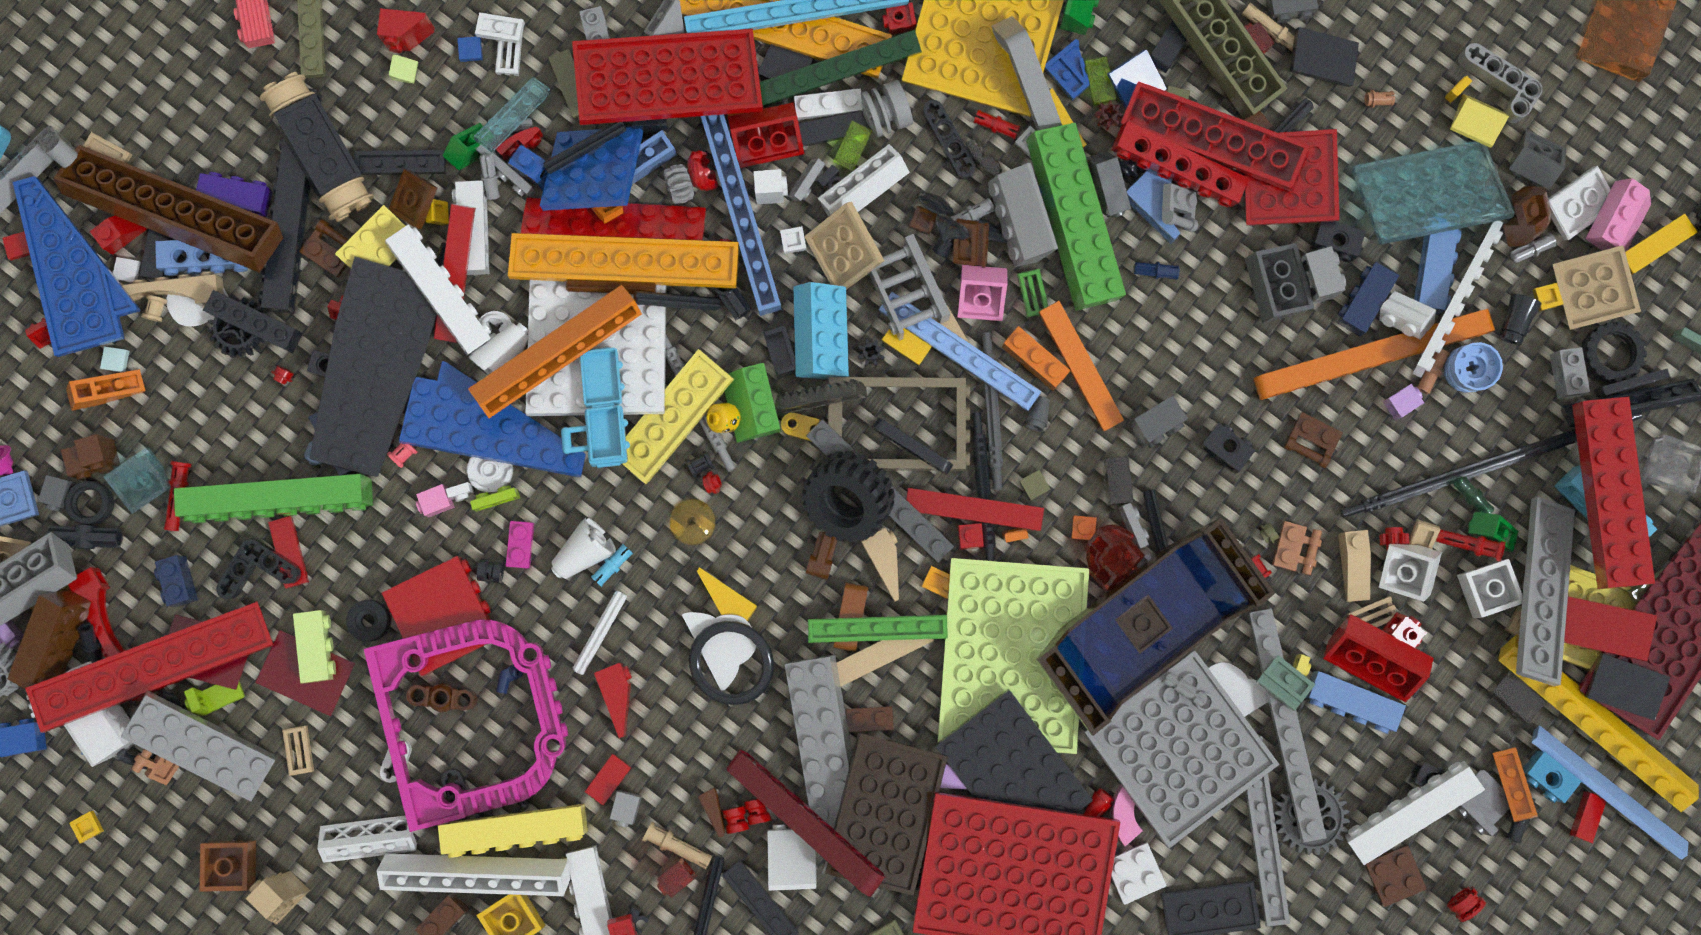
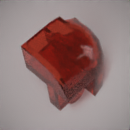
M1113 524L1098 528L1084 549L1088 563L1086 568L1089 569V574L1105 592L1114 588L1136 571L1138 563L1145 556L1132 542L1135 536L1125 528Z

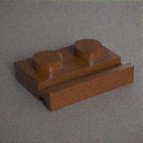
M957 218L956 222L964 225L969 231L970 236L968 239H954L953 263L969 266L979 265L985 268L988 255L989 223L983 224L979 223V221Z

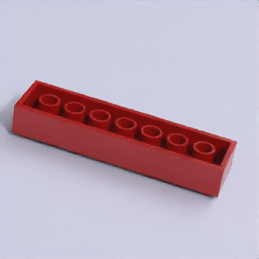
M1138 81L1121 121V125L1129 121L1224 167L1290 192L1294 188L1310 150L1309 144Z
M1629 397L1576 403L1572 407L1597 589L1655 584Z

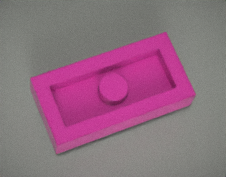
M510 521L506 567L530 569L534 523Z

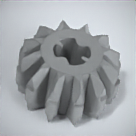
M683 164L673 165L665 169L663 175L672 201L678 204L693 199V186Z

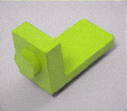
M240 681L236 690L214 685L203 691L195 688L184 691L187 698L185 699L187 709L200 716H205L245 697Z

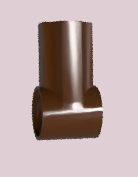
M820 531L805 574L828 580L837 540L836 537L832 536L830 538L825 535L826 532Z

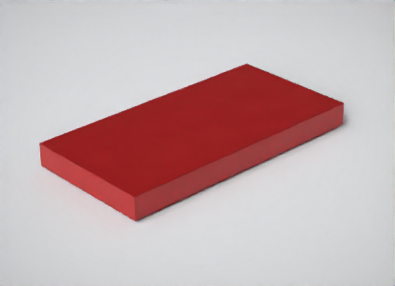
M1568 596L1564 643L1647 662L1657 615Z

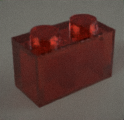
M682 857L657 878L659 882L657 887L664 896L669 895L672 898L691 883L697 874Z

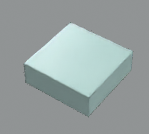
M104 347L100 369L120 373L126 372L129 351Z

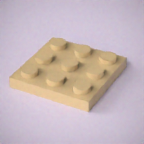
M852 202L845 203L804 236L830 285L844 286L847 290L884 262L881 253Z
M1623 245L1552 264L1570 330L1641 312Z

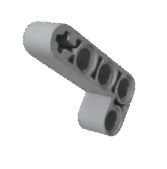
M1477 43L1468 45L1459 54L1458 63L1462 68L1511 98L1504 109V112L1509 116L1508 122L1517 123L1530 113L1542 93V85L1538 80ZM1487 65H1491L1494 72L1489 71ZM1506 77H1510L1513 84L1507 82ZM1525 88L1531 91L1532 96L1526 93ZM1513 107H1517L1520 110V114H1517Z

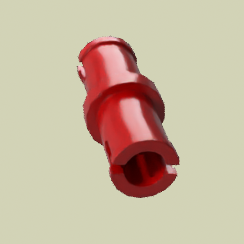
M978 110L976 115L984 118V120L975 117L974 124L991 129L992 133L996 134L998 132L1014 140L1016 139L1018 134L1010 131V129L1019 132V125L1005 121L999 115L995 117Z

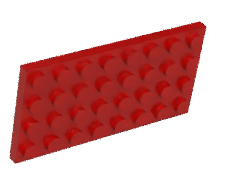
M753 29L572 41L580 125L762 112L763 106Z

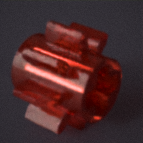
M1111 100L1106 105L1100 103L1098 107L1101 111L1095 112L1094 115L1099 117L1097 125L1100 126L1102 124L1106 126V130L1111 125L1118 127L1119 121L1117 119H1121L1124 115L1119 113L1120 104L1114 105ZM1106 112H1110V116H1112V118H1108V114H1106Z

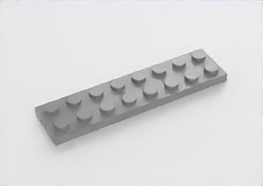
M1535 497L1531 499L1516 674L1551 686L1561 685L1575 510L1540 497Z

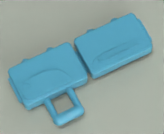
M616 348L590 349L580 356L584 404L586 408H590L585 410L586 425L564 427L561 430L562 450L565 454L588 451L589 463L592 467L620 466L628 461L627 449L630 447V443L626 441L625 427L628 425V421L624 419L623 408L620 406L622 404V390L625 388L620 379V369L623 367V363L619 361ZM586 431L587 445L572 447L571 433Z

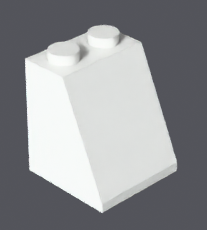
M786 824L773 825V829H768L769 891L816 889V851L791 828H787Z

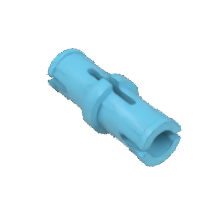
M623 543L610 558L604 560L605 563L591 576L596 581L603 575L597 582L601 587L614 572L617 573L620 570L619 567L633 554L628 549L621 555L627 549Z

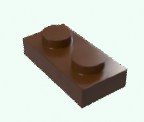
M892 706L846 709L849 732L894 730Z

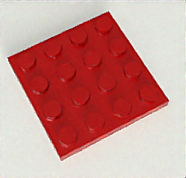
M1337 129L1279 132V134L1309 144L1310 150L1292 192L1245 175V177L1249 178L1245 188L1246 226L1339 221Z

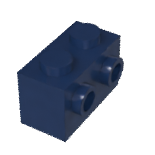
M175 555L155 562L154 574L157 581H160L162 588L160 596L163 603H166V606L178 607L198 601L185 556Z

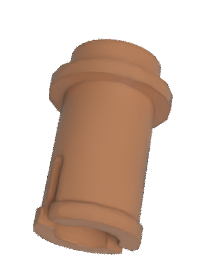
M1370 90L1365 93L1364 103L1370 108L1380 105L1393 106L1395 96L1391 95L1395 93L1394 91L1375 92Z

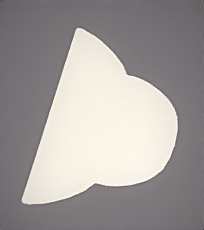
M204 254L201 256V262L207 261ZM189 274L192 275V277L200 276V274ZM224 289V295L229 297ZM167 295V308L178 324L183 326H199L208 322L207 320H214L215 317L203 311L202 307L195 304L194 299Z
M696 612L682 614L694 639L704 628L717 622L737 621L751 627L746 619L738 615H721L715 618L708 614ZM735 632L717 634L706 642L701 653L721 691H724L732 683L739 670V665L746 662L752 656L756 645L746 636Z
M1221 662L1209 667V670L1244 717L1268 703L1266 689L1256 682L1257 680L1248 679L1236 666Z

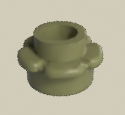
M1270 523L1264 526L1261 525L1263 530L1259 533L1266 543L1271 541L1274 544L1275 540L1280 538L1278 533Z

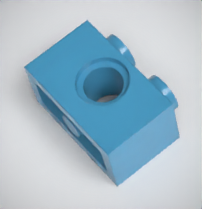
M1536 751L1523 767L1527 783L1534 788L1539 787L1544 791L1543 796L1552 803H1566L1582 782L1544 751ZM1548 773H1551L1553 776V780L1548 785L1546 782V775Z

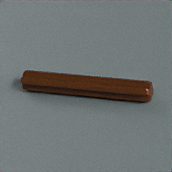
M568 279L566 281V290L568 292L610 293L622 285L629 294H634L636 291L656 292L657 285L652 282Z

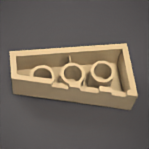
M291 871L283 874L280 872L276 876L272 875L270 878L266 877L262 881L258 880L249 889L251 893L246 899L267 920L278 924L310 890Z

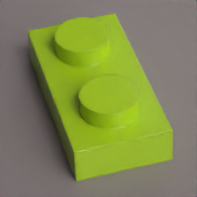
M509 485L498 488V493L491 495L488 492L475 496V500L470 501L472 510L478 512L520 499L518 489L511 488Z

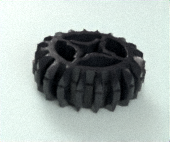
M233 297L234 300L261 313L264 311L261 306H257V302L254 300L249 302V299L243 297L240 301L238 297ZM216 317L214 320H207L209 324L213 325V327L207 329L208 333L213 334L209 339L212 342H216L214 347L218 350L221 349V353L224 355L229 353L230 357L235 358L238 354L240 358H245L246 353L250 356L254 355L253 349L261 351L260 342L263 344L267 343V341L254 335L250 337V333L244 330L236 331L237 327L229 323L224 327L225 321ZM237 337V339L241 340L242 344H229L226 338Z

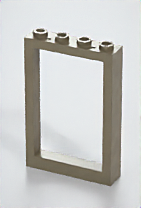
M829 377L828 425L841 437L842 387L956 388V460L948 461L953 464L950 471H965L966 466H970V452H966V443H970V429H966V420H970V407H966V398H970V384H966V378ZM873 459L877 462L876 465L885 471H938L920 459Z

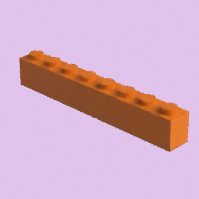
M620 285L468 388V390L487 417L491 418L632 322L642 313L635 300Z

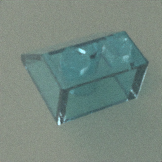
M149 447L143 449L104 476L105 480L132 514L171 488L163 465Z

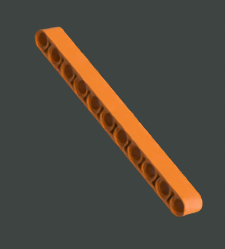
M1484 309L1453 318L1451 321L1455 322V325L1449 335L1444 334L1442 340L1446 341L1444 346L1495 331L1489 310ZM1439 323L1433 324L1421 339L1402 333L1254 377L1253 380L1260 400L1424 353Z

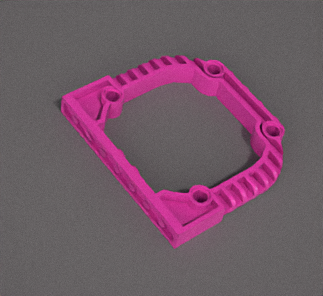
M475 620L364 649L410 832L524 801L536 794L549 780L555 767L557 756L566 747L565 737L569 736L566 723H561L559 714H562L563 710L560 700L555 699L554 691H557L554 677L550 678L548 669L551 668L549 655H544L543 649L538 643L527 642L522 634L505 623L495 620ZM478 644H494L509 650L514 666L519 671L528 675L542 730L536 736L534 742L536 762L527 772L512 779L464 791L455 783L445 784L440 789L426 783L422 779L411 781L405 759V754H407L406 743L404 740L401 741L399 732L402 731L399 718H395L388 691L397 689L408 671L418 672L424 669L429 661L428 657ZM527 648L536 650L537 657L535 660H528L525 657V650ZM412 654L420 656L421 662L419 666H414L410 663V656ZM557 739L560 743V748L558 750H551L548 747V740ZM452 791L455 794V801H447L444 798V792Z

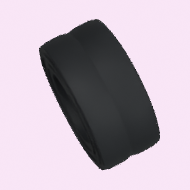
M362 600L350 608L346 617V625L354 638L360 641L372 642L386 635L391 625V616L388 609L382 603L374 600ZM367 614L373 615L375 619L373 626L369 628L363 624V618Z

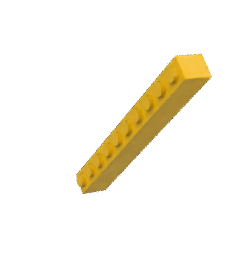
M1518 634L1500 649L1498 661L1677 810L1682 812L1699 799V785L1607 708L1595 700L1586 698L1585 694L1579 691V685L1562 672L1561 685L1551 686L1517 675Z

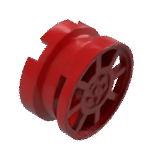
M1473 886L1471 889L1467 887L1458 892L1447 904L1450 911L1456 913L1455 917L1459 922H1465L1473 918L1486 905V901L1481 896L1478 897V892Z

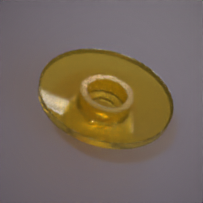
M696 499L685 500L679 503L672 511L670 528L673 535L682 543L697 545L703 543L712 535L715 529V515L712 509L703 501ZM691 517L696 519V524L693 526L688 524V519Z

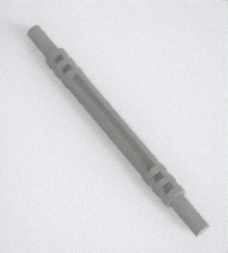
M666 336L665 357L676 376L684 367V363L676 348L672 347ZM706 413L699 422L713 450L719 454L727 471L730 472L736 467L726 450L727 445L721 434L715 433L709 428Z

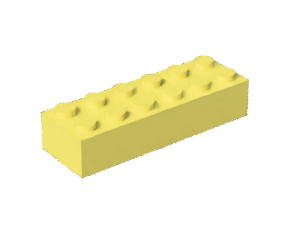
M585 804L482 817L480 819L452 821L438 825L441 854H448V858L462 856V854H466V851L470 850L472 854L486 853L492 847H495V851L509 850L514 844H519V848L533 846L536 844V841H543V845L557 843L559 838L565 837L567 842L581 840L583 835L588 832Z

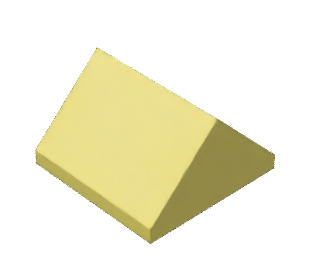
M1463 94L1450 130L1491 148L1509 116L1504 111Z

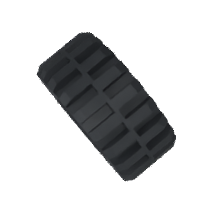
M842 451L834 452L833 455H827L818 463L805 480L802 499L804 500V509L808 511V518L810 521L815 522V527L819 531L822 529L828 537L834 536L836 540L842 542L848 540V542L864 541L869 537H873L878 532L893 509L895 493L894 489H891L892 482L890 478H886L885 475L887 473L883 468H879L876 465L877 462L873 459L871 461L866 459V455L861 453L855 455L854 452L846 451L843 454ZM834 486H842L854 492L861 500L863 508L853 507L843 502L836 494Z

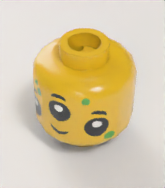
M732 403L714 404L707 412V424L715 433L732 432L736 430L740 423V412Z

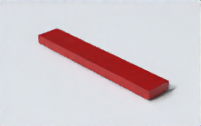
M451 204L443 266L450 274L448 280L453 286L457 284L464 294L476 208ZM437 315L434 339L457 343L456 339Z
M908 488L907 500L923 514L1041 531L1045 508Z

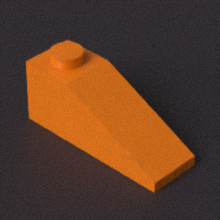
M140 369L69 381L66 387L71 410L98 406L146 391Z

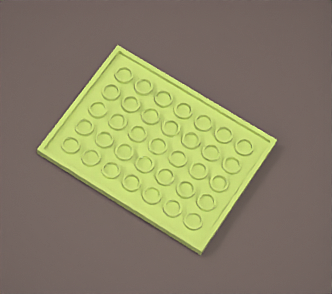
M951 558L947 604L948 638L945 639L937 743L1009 689L1056 752L1077 754L1079 717L1036 659L1060 628L1087 608L1088 568ZM1086 620L1072 630L1083 647ZM1066 636L1059 644L1058 650L1082 682L1084 648L1082 647L1080 656Z

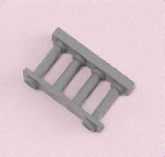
M914 234L905 237L904 246H902L901 250L883 256L884 262L867 274L870 276L888 315L890 331L892 335H897L899 341L904 338V328L931 317H938L941 324L949 321L950 311ZM905 257L911 259L913 263L911 269L882 281L880 280L876 269ZM913 277L916 279L920 278L922 283L920 289L891 301L889 300L885 291L886 288ZM922 297L929 298L932 304L929 309L899 321L894 311L895 308Z

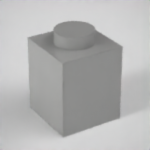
M622 790L617 791L610 819L615 820V825L628 827V824L633 825L635 823L642 798L641 795Z

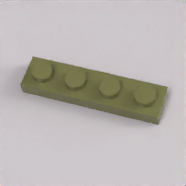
M297 0L301 74L305 75L306 78L326 77L322 0Z

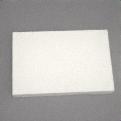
M1598 166L1592 167L1548 198L1551 218L1564 241L1571 239L1595 221L1611 190Z

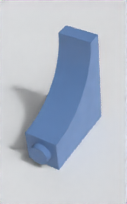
M1161 156L1158 161L1162 162L1163 157ZM1149 169L1127 190L1130 206L1171 244L1180 235V232L1174 224L1167 225L1163 223L1162 205L1164 184H1170L1173 179L1161 178L1157 175L1156 171Z

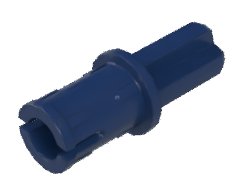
M1158 261L1155 264L1136 262L1133 272L1135 275L1154 276L1156 280L1158 278L1178 280L1180 268L1179 265L1160 264Z

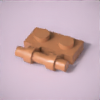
M1283 521L1272 566L1294 572L1296 571L1297 564L1304 565L1302 574L1311 576L1312 569L1317 563V560H1315L1317 549L1321 547L1322 540H1320L1322 531L1313 529L1312 536L1307 537L1305 536L1307 527ZM1303 544L1309 545L1306 557L1300 556Z
M145 749L142 753H138L134 759L136 762L131 769L140 773L144 766L148 767L144 773L147 778L164 785L169 783L179 768L178 765L156 755L154 760L151 759L152 753Z

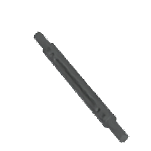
M991 332L982 333L983 352L995 360V354L992 351ZM983 382L989 467L992 468L993 491L1003 490L1001 475L1003 457L998 391Z

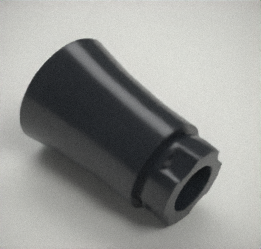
M1510 294L1508 310L1501 328V340L1514 345H1522L1523 339L1527 336L1531 323L1542 303L1525 295Z

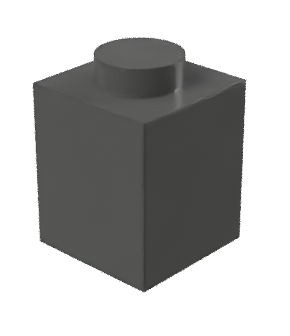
M46 475L38 502L45 503V508L59 512L60 508H65V498L68 491L77 483Z

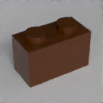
M453 892L430 913L415 931L419 935H445L470 908Z

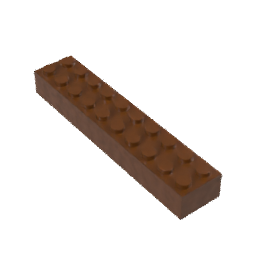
M78 145L75 149L78 155L74 162L66 168L61 167L53 178L62 195L259 273L283 239L278 223L81 145Z

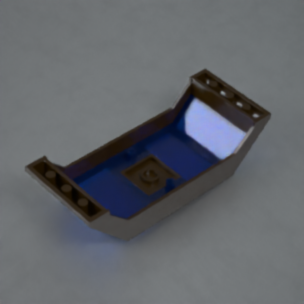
M1218 518L1168 545L1065 624L1036 660L1089 733L1094 736L1112 722L1111 719L1122 704L1230 620L1255 607H1259L1276 593L1224 520Z

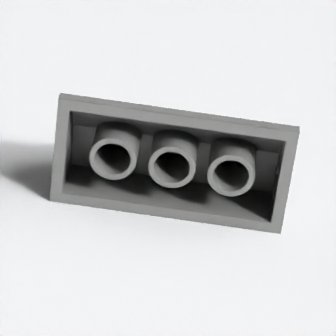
M1031 163L1001 173L988 182L989 194L992 196L995 204V213L1001 223L1002 235L1008 241L1009 257L1013 261L1014 267L1037 263L1058 249Z

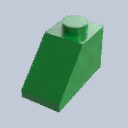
M478 123L452 136L443 157L457 170H461L472 164L480 156L476 149L482 143L489 147L496 137L481 123Z
M1474 512L1468 526V533L1472 537L1484 536L1487 540L1499 543L1505 541V551L1513 552L1519 531L1501 515Z

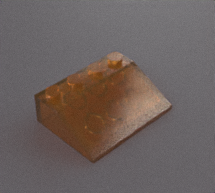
M1598 0L1577 59L1640 82L1651 73L1677 0Z

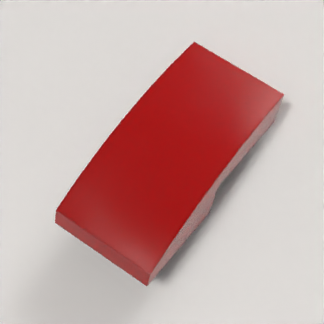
M538 127L523 130L501 143L496 148V151L506 161L509 157L513 156L520 145L529 150L536 148L541 143L543 134Z

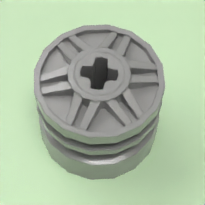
M898 80L883 84V96H880L876 88L871 89L872 99L867 91L861 93L864 117L877 138L883 135L881 125L887 134L891 133V121L894 122L898 129L913 125L910 106Z

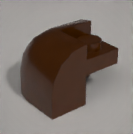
M1524 186L1511 195L1516 217L1503 225L1508 246H1524L1541 235L1550 224L1551 208L1546 188L1541 186Z

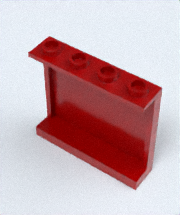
M456 556L382 592L403 638L470 621L491 620L489 616L491 609L486 600L482 601L479 595L481 588L476 579L472 580L469 574L472 570L466 559L463 560L462 557ZM487 644L472 645L428 657L429 661L426 667L418 672L420 676H427L433 673L434 670ZM412 654L411 657L415 665L419 666L421 662L420 656Z

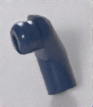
M514 664L503 669L499 675L496 692L507 694L509 683L521 678L524 672L519 671Z

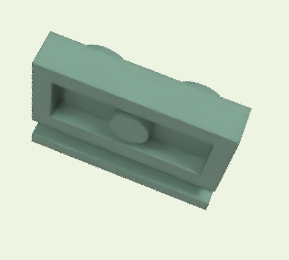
M1279 655L1273 659L1256 681L1292 711L1297 709L1299 704L1315 686V683Z

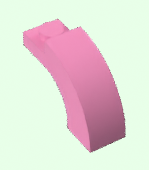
M1120 784L1113 797L1115 800L1112 802L1113 806L1110 810V817L1121 822L1118 840L1122 845L1126 846L1143 830L1135 820V803Z

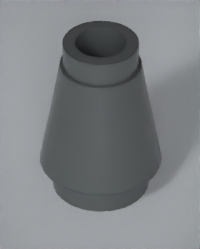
M1039 396L1034 402L1026 418V427L1030 430L1043 432L1044 428L1048 426L1050 402L1048 398Z

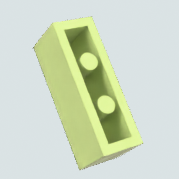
M323 610L293 614L300 683L333 680V674H336V665L334 660L331 661L330 654L334 649L333 640L329 638L328 629L331 628L330 616L326 615V611Z

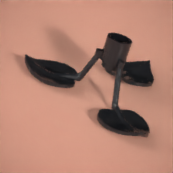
M917 193L921 204L927 210L937 214L935 220L939 230L937 234L939 237L932 250L937 255L947 258L954 247V239H968L970 233L964 225L947 216V214L953 213V208L944 198L932 193ZM984 219L975 220L983 224L989 223V240L1007 244L1008 241L1003 237L1002 230Z

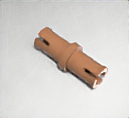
M1441 349L1440 353H1434L1432 358L1436 360L1430 372L1425 370L1417 386L1420 392L1424 394L1431 393L1430 391L1437 378L1442 375L1441 370L1450 355L1449 352Z

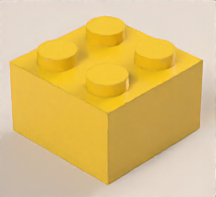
M508 894L477 915L488 935H534L546 926L527 895Z

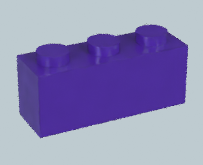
M209 172L208 175L200 173L196 191L267 217L273 191L266 186V183L256 180L248 183L244 182L243 178L231 176L230 179L222 178L223 175L215 172Z

